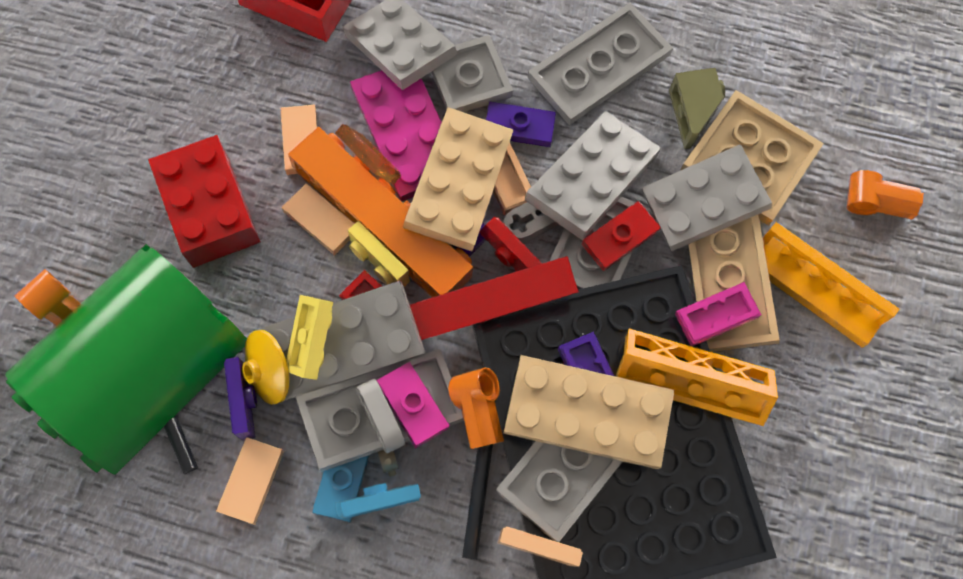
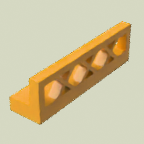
M775 222L762 237L770 282L861 348L868 345L881 325L894 318L899 311V308L779 223Z
M628 329L625 337L624 355L616 377L674 390V401L764 427L778 399L774 370ZM635 344L650 349L651 352L636 348ZM675 356L684 358L688 362L678 360ZM712 367L719 368V369H721L722 371H724L725 373L716 371V370L713 369ZM750 378L761 380L764 384L754 382Z

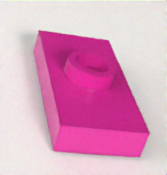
M745 282L691 304L675 313L692 347L758 319L762 315Z
M410 361L376 380L387 403L415 449L449 429L448 422Z

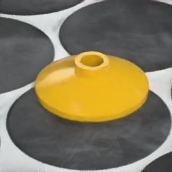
M265 330L253 331L249 334L245 343V362L242 365L244 378L249 384L254 386L257 394L266 403L271 405L281 403L285 400L289 390V370L286 358L279 343L269 332Z

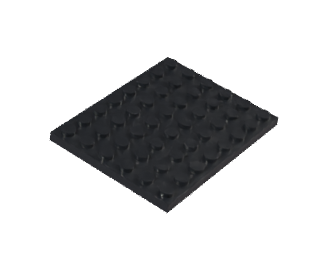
M682 265L578 289V293L472 325L483 368L487 367L493 370L499 381L500 392L495 400V405L504 439L502 444L510 472L535 443L534 440L503 434L520 356L524 355L564 365L558 352V347L594 332L616 377L624 355L625 337L628 329L691 346L675 315L676 311L694 304ZM707 341L693 346L710 352ZM635 344L636 348L651 352L650 349ZM675 356L678 360L688 362L684 358ZM674 400L670 413L662 467L654 469L623 461L559 543L581 549L583 554L580 566L573 567L531 554L537 579H700L777 558L732 418ZM520 512L526 533L552 540Z

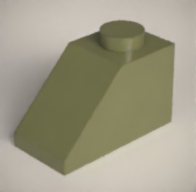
M716 68L676 73L669 88L684 149H690L725 98V85L722 80H719Z

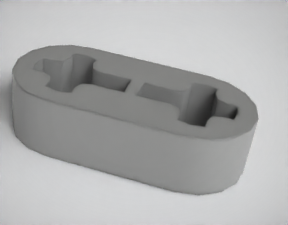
M528 202L511 210L504 218V224L522 243H526L559 225L545 214L538 217L542 212ZM517 220L519 224H523L530 220L525 225L523 233L519 229L512 230L513 221Z
M372 379L356 386L360 401L386 454L404 446L405 441L402 432L377 381Z

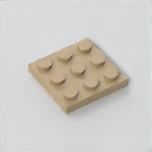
M735 90L680 170L741 144L772 201L771 209L758 214L759 220L769 226L824 143Z

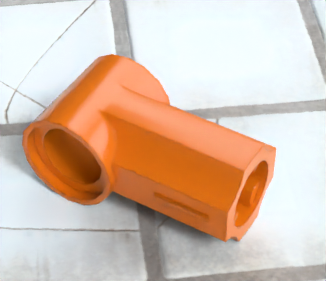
M860 170L852 173L850 176L847 210L857 215H872L879 212L912 220L919 213L920 207L923 204L924 193L920 191V188L883 181V176L878 172Z
M46 269L14 295L38 319L46 318L56 326L80 305L71 295V292Z
M484 367L452 377L448 386L449 396L453 404L457 408L462 409L470 448L474 449L503 442L504 439L495 405V400L499 396L500 386L494 371Z

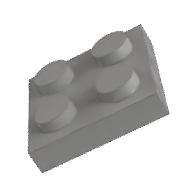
M490 35L455 45L457 55L431 72L446 110L449 107L461 112H467L489 105V101L499 102L513 96L512 86Z

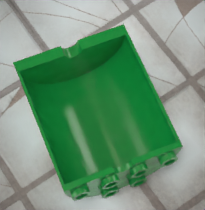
M145 244L5 373L6 383L15 391L11 397L21 408L29 413L33 410L41 417L37 424L45 433L54 439L59 437L71 447L74 446L83 453L80 459L94 472L98 473L103 468L116 475L170 419L184 408L224 368L225 359L234 358L245 347L247 338L177 268L154 248H150Z

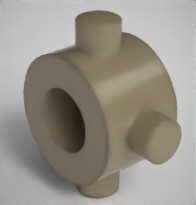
M384 450L379 451L378 455L383 472H388L389 477L395 476V470L399 469L394 450L387 454Z

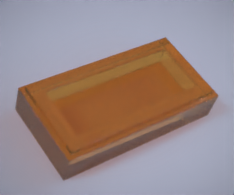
M342 124L335 132L375 175L393 185L400 178L401 172L363 134L346 124Z

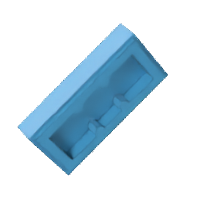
M369 455L323 472L312 510L313 514L351 523L353 517L344 519L337 516L335 502L359 496Z
M386 483L363 488L364 496L335 502V508L338 517L347 519L419 501L421 494L418 484L405 485L388 490Z

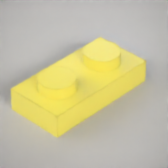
M359 221L348 229L351 240L350 249L361 261L364 262L368 259L376 267L373 271L385 285L402 281L403 287H405L410 282L408 269Z
M304 295L299 296L286 358L289 373L302 378L317 380L319 368L324 361L323 349L327 330L332 323L331 311L333 302Z

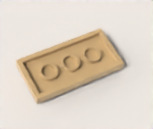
M448 107L406 215L403 228L473 251L513 129Z
M757 214L688 244L697 302L745 282L762 314L758 319L707 340L710 352L779 344L780 339L759 215Z
M521 355L503 434L660 469L662 467L674 390Z

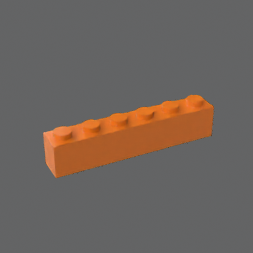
M318 126L288 153L291 166L295 168V171L354 224L359 221L408 269L409 277L430 297L461 289L472 278V260L462 249L456 248L454 250L448 243L403 228L411 203L408 201L403 203L394 195L393 187L383 178L377 180L369 172V166L358 155L352 157L344 150L345 145L334 133L328 135Z

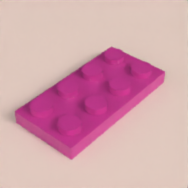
M382 70L350 81L353 94L399 200L405 201L413 198L442 124L422 78L404 90Z

